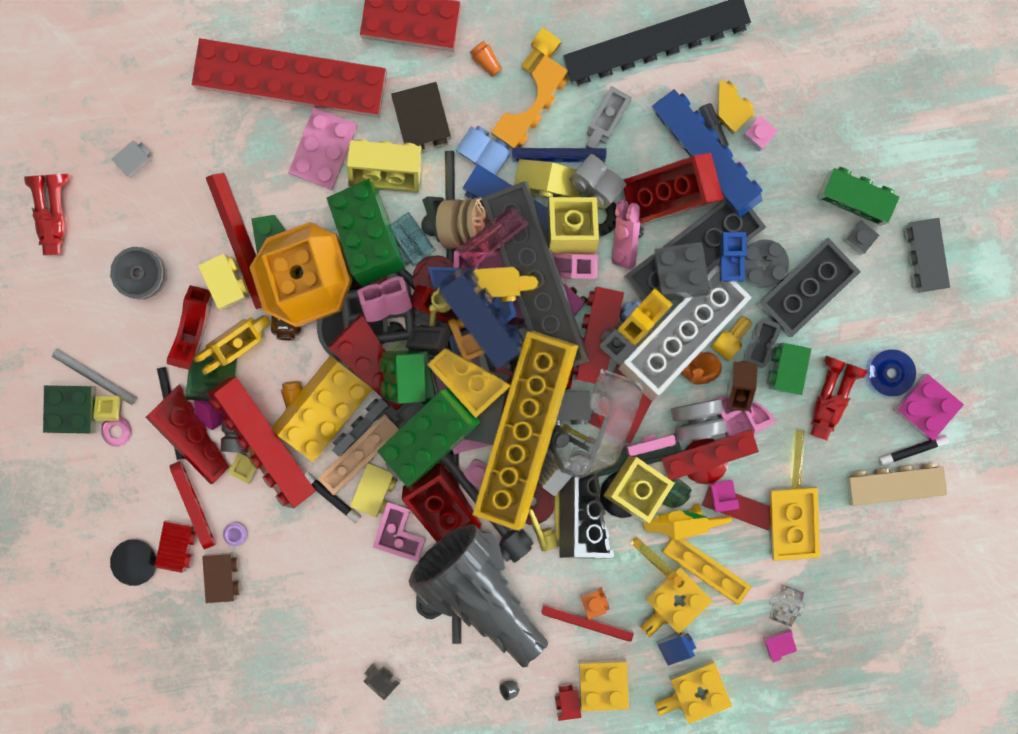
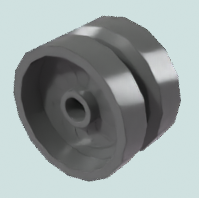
M130 247L122 250L114 258L110 271L113 286L120 294L129 298L144 300L155 296L162 290L167 274L164 261L158 254L143 247ZM136 270H141L140 277L135 275Z

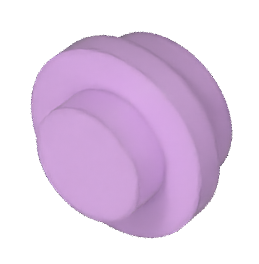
M230 523L223 531L225 542L231 546L241 545L247 537L246 529L240 523Z

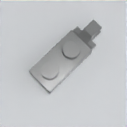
M613 86L610 87L588 127L587 134L591 135L586 145L588 149L594 151L599 141L605 143L610 138L629 104L631 96Z

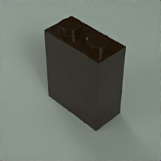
M437 82L391 93L404 144L412 143L416 146H421V151L425 150L424 146L434 144V147L448 144L447 140L451 139Z

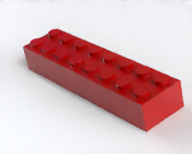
M199 38L191 85L197 89L380 118L387 70L382 67Z

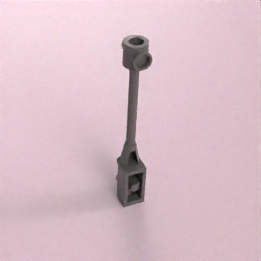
M413 402L397 415L399 420L396 422L401 429L425 405L422 402ZM449 452L439 463L441 462L444 467H447L476 504L479 492L467 480ZM490 521L502 536L499 545L502 548L500 550L506 562L511 559L515 563L532 549L531 546L534 542L523 529L520 531H509L506 526Z

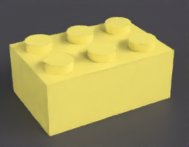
M365 139L350 140L347 161L348 185L353 186L366 179H370L377 189L419 192L421 146H416L412 143H405L403 145L393 144L389 141L377 143L369 142Z

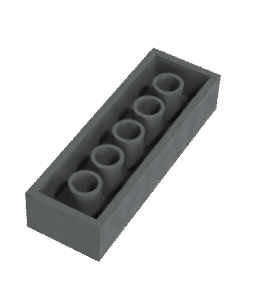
M723 200L662 248L702 242L708 272L720 262L722 232H746L747 243L764 230L766 226L753 209L739 218L730 205ZM654 254L624 276V279L641 301L654 289L659 292Z

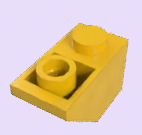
M722 79L717 85V117L733 135L755 114L753 111L754 106L747 98L742 100L736 93L738 89L732 82H725Z

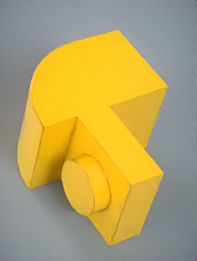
M654 289L617 330L635 346L673 304Z

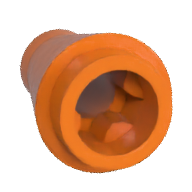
M482 41L469 52L472 55L471 59L487 71L491 77L502 69L490 44L487 45L485 41Z

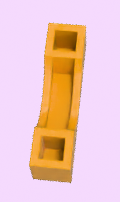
M544 55L531 74L537 87V98L534 104L523 113H504L491 131V135L508 144L513 150L517 146L521 148L529 137L526 135L530 127L535 129L542 119L539 114L543 108L549 109L554 102L555 97L552 95L557 88L562 90L568 82L569 78L566 77L568 70Z

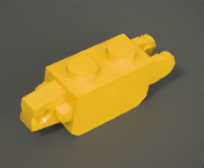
M514 267L474 270L479 278V281H477L482 289L486 288L492 297H501V302L516 301V296H521L520 291L535 289L539 283L534 276H519V271Z
M262 315L256 320H253L252 317L247 320L242 319L206 344V348L195 355L194 360L196 363L203 361L211 354L214 360L204 366L202 369L204 375L220 365L225 366L262 340L261 336L263 334L261 331L271 323L266 315Z

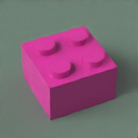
M923 374L893 410L924 437L934 441L964 404L929 374Z

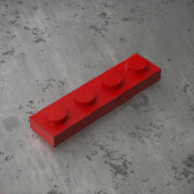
M752 429L661 459L667 478L674 480L758 453L759 450Z

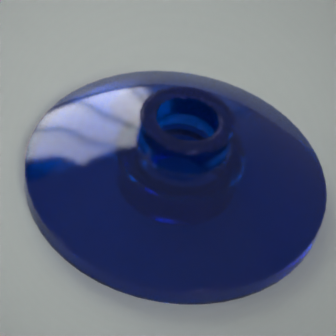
M894 349L885 350L876 355L869 367V379L872 386L879 393L886 396H899L906 393L913 386L916 379V367L913 360L906 353ZM890 368L895 371V375L892 378L887 375V371Z

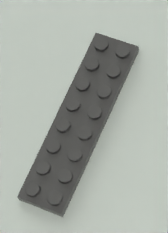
M524 181L482 197L505 267H514L519 271V276H534L539 282L537 288L520 291L521 296H516L528 332L536 331L579 345L572 368L589 362L584 342L552 251L549 248V242L528 182Z

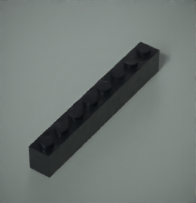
M727 0L563 55V61L568 70L571 85L577 83L579 87L590 83V79L597 76L600 79L613 75L612 71L622 69V72L635 68L636 63L644 61V64L655 62L658 60L657 56L666 54L667 57L680 53L679 49L687 46L689 50L702 46V41L711 39V42L725 38L724 34L732 31L734 35L747 31L746 27L751 24V20L744 0Z

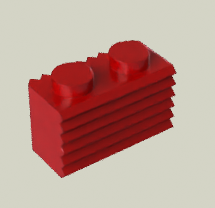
M170 520L163 522L155 568L180 573L185 572L186 568H190L192 555L189 554L190 545L195 544L197 536L196 532L193 531V525Z

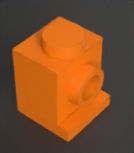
M602 587L580 594L588 619L606 614V611L610 609Z

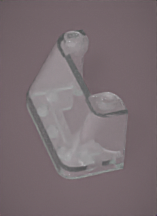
M604 369L600 370L590 399V406L594 412L605 416L598 437L590 435L588 440L584 442L585 445L591 448V451L588 452L574 444L564 472L565 474L582 478L617 464L642 398L643 389L638 382Z

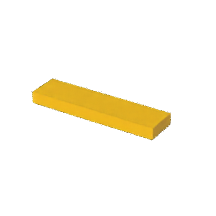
M669 539L661 551L738 606L752 587L685 539Z

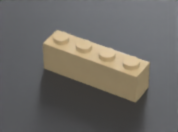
M933 462L922 464L923 468L913 469V465L899 466V471L890 472V468L876 469V474H867L866 470L852 472L853 476L847 477L849 503L852 506L947 495L944 467L937 466V463Z

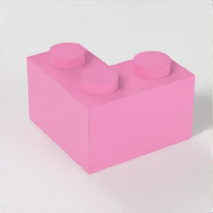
M388 501L373 548L418 562L426 537L404 531L410 509Z

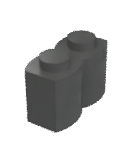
M765 318L760 319L756 323L752 333L753 341L745 350L744 361L758 364L757 368H764L768 364L772 353L771 346L776 342L780 333V324Z

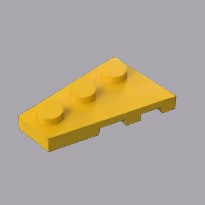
M444 348L427 364L475 418L511 386L508 382L448 348Z

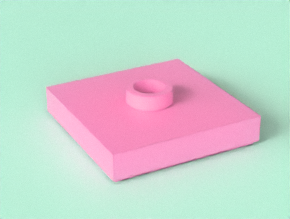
M653 434L642 437V442L625 447L627 454L634 456L675 445L676 440L672 434L658 438Z

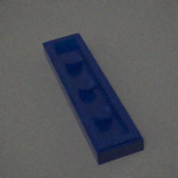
M512 148V161L519 162V159L543 162H584L590 154H593L605 162L607 148Z

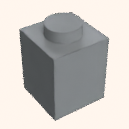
M135 141L130 142L112 158L116 165L130 179L152 161L148 156L151 153L142 142L137 144Z

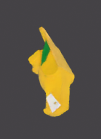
M693 504V508L688 511L677 510L666 514L654 515L650 523L642 522L644 531L665 534L670 539L679 540L707 533L710 528L732 522V517L708 518L702 515L699 504Z

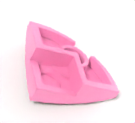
M727 396L713 399L722 400L723 412L717 416L726 421L727 432L725 434L727 437L752 429L753 435L776 422L770 412L756 401L751 405L749 412L726 409Z

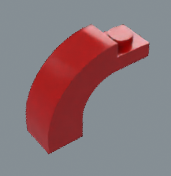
M189 286L183 300L179 328L167 356V365L190 370L192 362H195L194 356L199 352L211 305L212 295L208 289Z

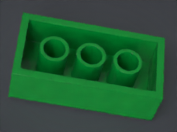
M366 179L326 197L351 273L362 287L405 268L379 191L370 179Z
M446 388L435 395L377 452L401 481L409 487L427 474L472 432L481 421L478 417L475 418L449 388Z

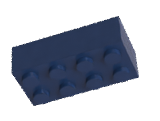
M462 266L441 281L439 293L498 369L521 353L522 335L515 326H509L506 321L508 317L502 308L494 306L492 303L493 297L486 288L482 289L477 282L479 278L471 268L467 270L465 266Z

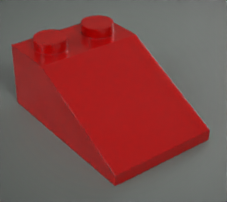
M441 462L434 466L418 482L409 487L403 486V502L436 542L463 525L473 524L478 529L482 527L477 516L473 515L474 511L457 482Z

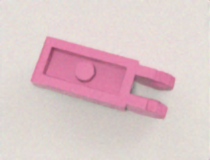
M619 200L615 210L617 218L612 263L631 269L636 266L640 207L638 204L632 203L629 205L627 201Z

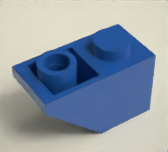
M682 631L678 634L675 632L656 642L667 665L695 656L693 650L696 649V646L689 633L684 634Z

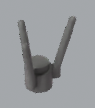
M555 425L548 448L552 451L560 471L564 473L565 468L556 448L565 447L569 442L588 452L591 451V448L573 438L570 431Z

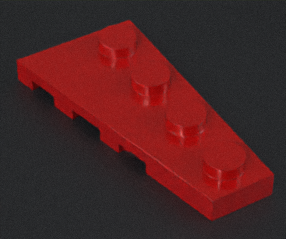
M179 384L145 418L211 485L229 466L214 441H211L206 433L207 429L202 422L200 423L194 413L195 409L190 401L188 402L182 393L183 389Z

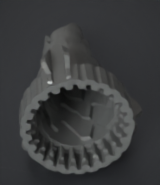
M473 524L463 525L454 529L436 542L414 567L409 578V586L417 593L416 600L425 607L450 617L455 612L468 627L472 625L483 637H489L503 653L507 651L521 667H528L530 661L537 658L547 648L548 641L529 620L520 605L521 601L508 587V580L500 572V570L506 568L495 536L491 532H481Z

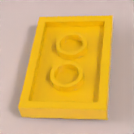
M813 486L769 490L772 560L781 561L820 557L818 488Z

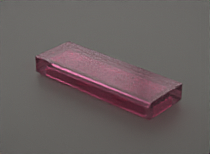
M511 206L460 246L457 251L474 268L529 224L518 210Z

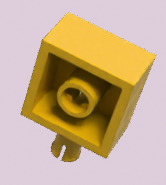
M678 565L645 597L648 603L655 609V613L640 628L647 636L651 637L664 623H669L680 634L713 601ZM676 594L678 596L684 595L682 598L684 602L681 605L679 603L673 604Z
M713 660L670 676L669 678L675 691L674 695L654 702L659 716L680 709L683 710L688 724L733 707ZM698 687H702L703 690L706 689L701 697L698 694L695 695L698 692Z

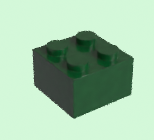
M44 385L43 433H95L93 413L96 386Z

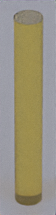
M796 430L792 488H800L802 484L805 430Z
M638 537L632 540L631 544L676 587L681 588L684 585L685 581Z

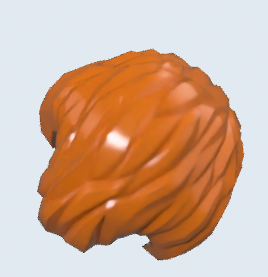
M700 352L680 374L695 385L707 384L714 381L721 374L722 363L716 355L710 352Z

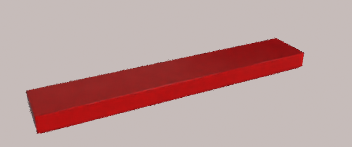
M225 173L212 174L206 177V181L255 309H261L262 305L250 270V265L255 259L256 254Z

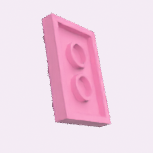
M314 107L288 173L333 190L349 150L350 140L353 139L358 124Z

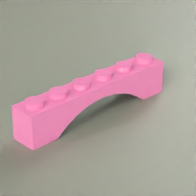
M457 249L454 251V268H461L462 266L475 269L505 268L500 250ZM552 253L560 277L596 279L599 277V253Z

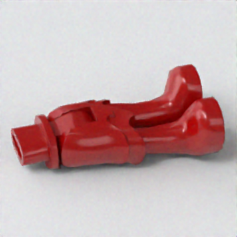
M69 174L46 175V180L45 175L24 177L25 185L31 189L35 208H32V216L35 221L36 233L40 240L39 245H42L43 255L62 254L61 244L64 241L61 239H63L65 234V216L61 206V187L69 181ZM45 181L48 187L50 209L45 206Z
M825 356L824 359L827 374L822 391L815 401L812 414L813 420L811 421L813 427L810 435L828 441L831 431L834 432L835 429L833 427L839 423L846 407L849 405L848 402L851 398H848L854 382L857 379L864 378L868 371L847 363L838 393L832 396L837 379L846 362L829 356Z

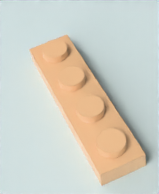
M385 413L317 479L334 496L378 454L377 450L400 428Z

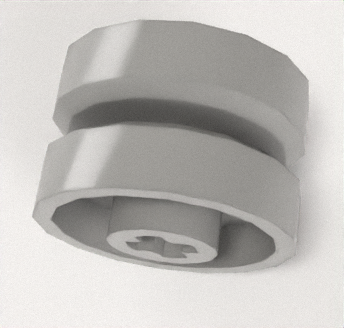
M717 399L671 408L673 421L681 422L688 420V424L678 426L675 429L677 441L701 440L727 432L724 419L710 420V416L723 412L722 400Z

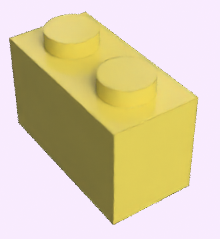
M370 462L367 463L350 507L377 517L379 513L383 514L388 502L384 500L387 491H393L397 479L393 478L394 476L389 470Z

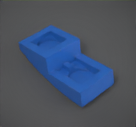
M722 232L719 282L745 281L746 232Z

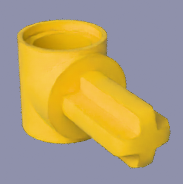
M543 27L531 42L533 49L523 61L521 67L526 72L532 73L544 55L550 58L562 41Z
M741 316L729 332L725 330L717 337L711 347L726 360L730 361L742 347L740 340L753 323L747 317Z

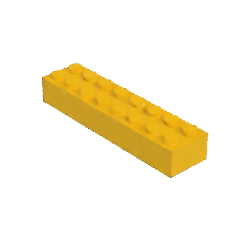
M536 331L526 333L474 508V516L515 530L524 528L579 345Z

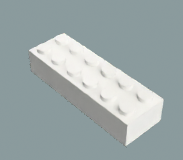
M718 265L708 274L709 294L685 298L618 368L651 401H654L752 298L736 282H719Z

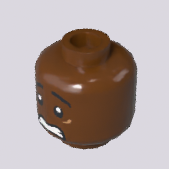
M271 315V333L276 336L277 340L292 341L301 334V326L295 327Z

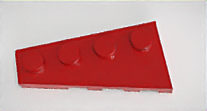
M361 313L328 347L384 399L381 393V382H384L383 372L380 370V358H383L382 352L386 351ZM384 399L396 411L404 404Z

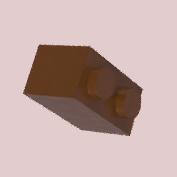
M734 361L727 386L726 409L750 412L756 392L758 364L748 361Z
M233 552L203 555L206 603L235 601L237 599L236 595H240V583L235 581V572H238V558H234Z

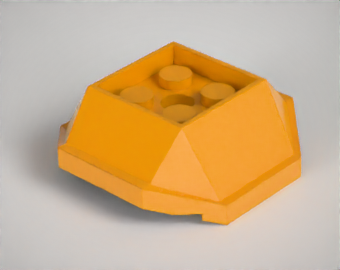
M307 222L268 237L250 265L263 312L295 327H300L341 312L344 300L353 281L339 236L312 222ZM302 267L303 275L297 279L296 271Z

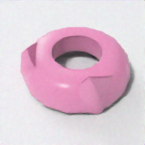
M119 416V421H105L102 423L101 435L107 444L121 446L129 441L132 428L127 419ZM118 425L121 427L122 435L119 438L111 437L109 433L111 426Z

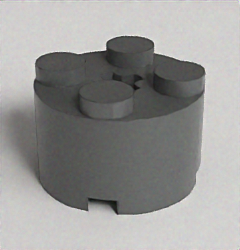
M764 239L747 246V256L744 257L745 280L758 288H766L779 283L786 276L789 267L788 255L781 244ZM762 257L765 261H769V266H766V270H764L763 266L758 265V262L762 261Z

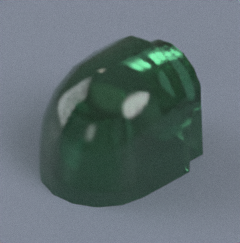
M678 478L671 480L674 482V485L662 502L663 505L670 508L684 505L691 497L690 492L692 489Z

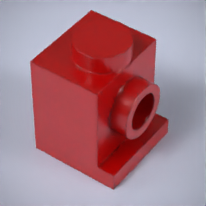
M572 684L559 685V696H555L557 710H562V713H557L558 721L582 718L578 688L572 687Z

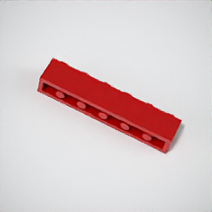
M229 376L207 393L211 398L209 400L210 405L215 411H220L224 417L222 420L224 425L230 431H234L237 436L236 442L243 450L246 449L251 456L249 458L250 462L256 469L260 468L264 474L262 477L268 487L274 488L277 493L276 499L283 507L295 508L316 492L237 377Z

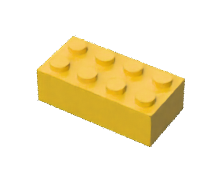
M330 355L275 422L272 429L281 439L314 462L372 391V388L358 375Z

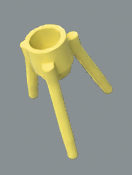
M440 287L431 297L433 305L429 308L431 311L430 327H435L437 311L447 312L451 309L439 293Z
M559 492L554 500L555 531H552V528L541 530L533 510L529 509L528 512L541 551L552 550L559 546Z

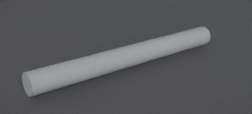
M58 349L53 352L52 357L112 394L119 396L120 399L130 405L134 404L137 399L134 395Z

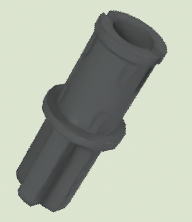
M708 103L701 106L699 111L705 120L706 128L709 129L711 127L716 132L722 147L724 145L728 146L729 143L721 127L723 123L719 122L713 105Z

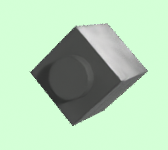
M861 220L854 225L843 241L862 255L879 237V234Z

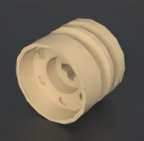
M482 197L467 198L464 201L451 199L440 203L436 214V230L440 243L444 248L463 249L466 246L475 248L486 247L490 244L493 229Z

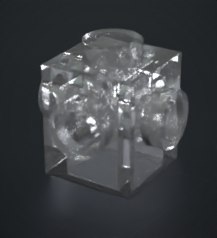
M782 584L779 591H774L769 604L772 605L769 619L792 627L797 616H801L805 607V603L802 602L804 592Z

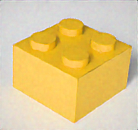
M626 659L579 661L581 711L629 709Z

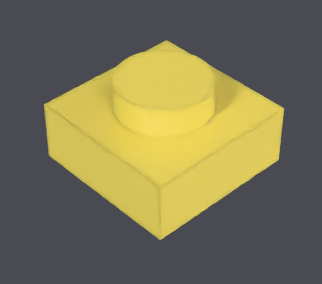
M96 396L93 419L96 422L119 421L120 397Z
M238 452L228 474L249 484L257 469L250 462V457Z

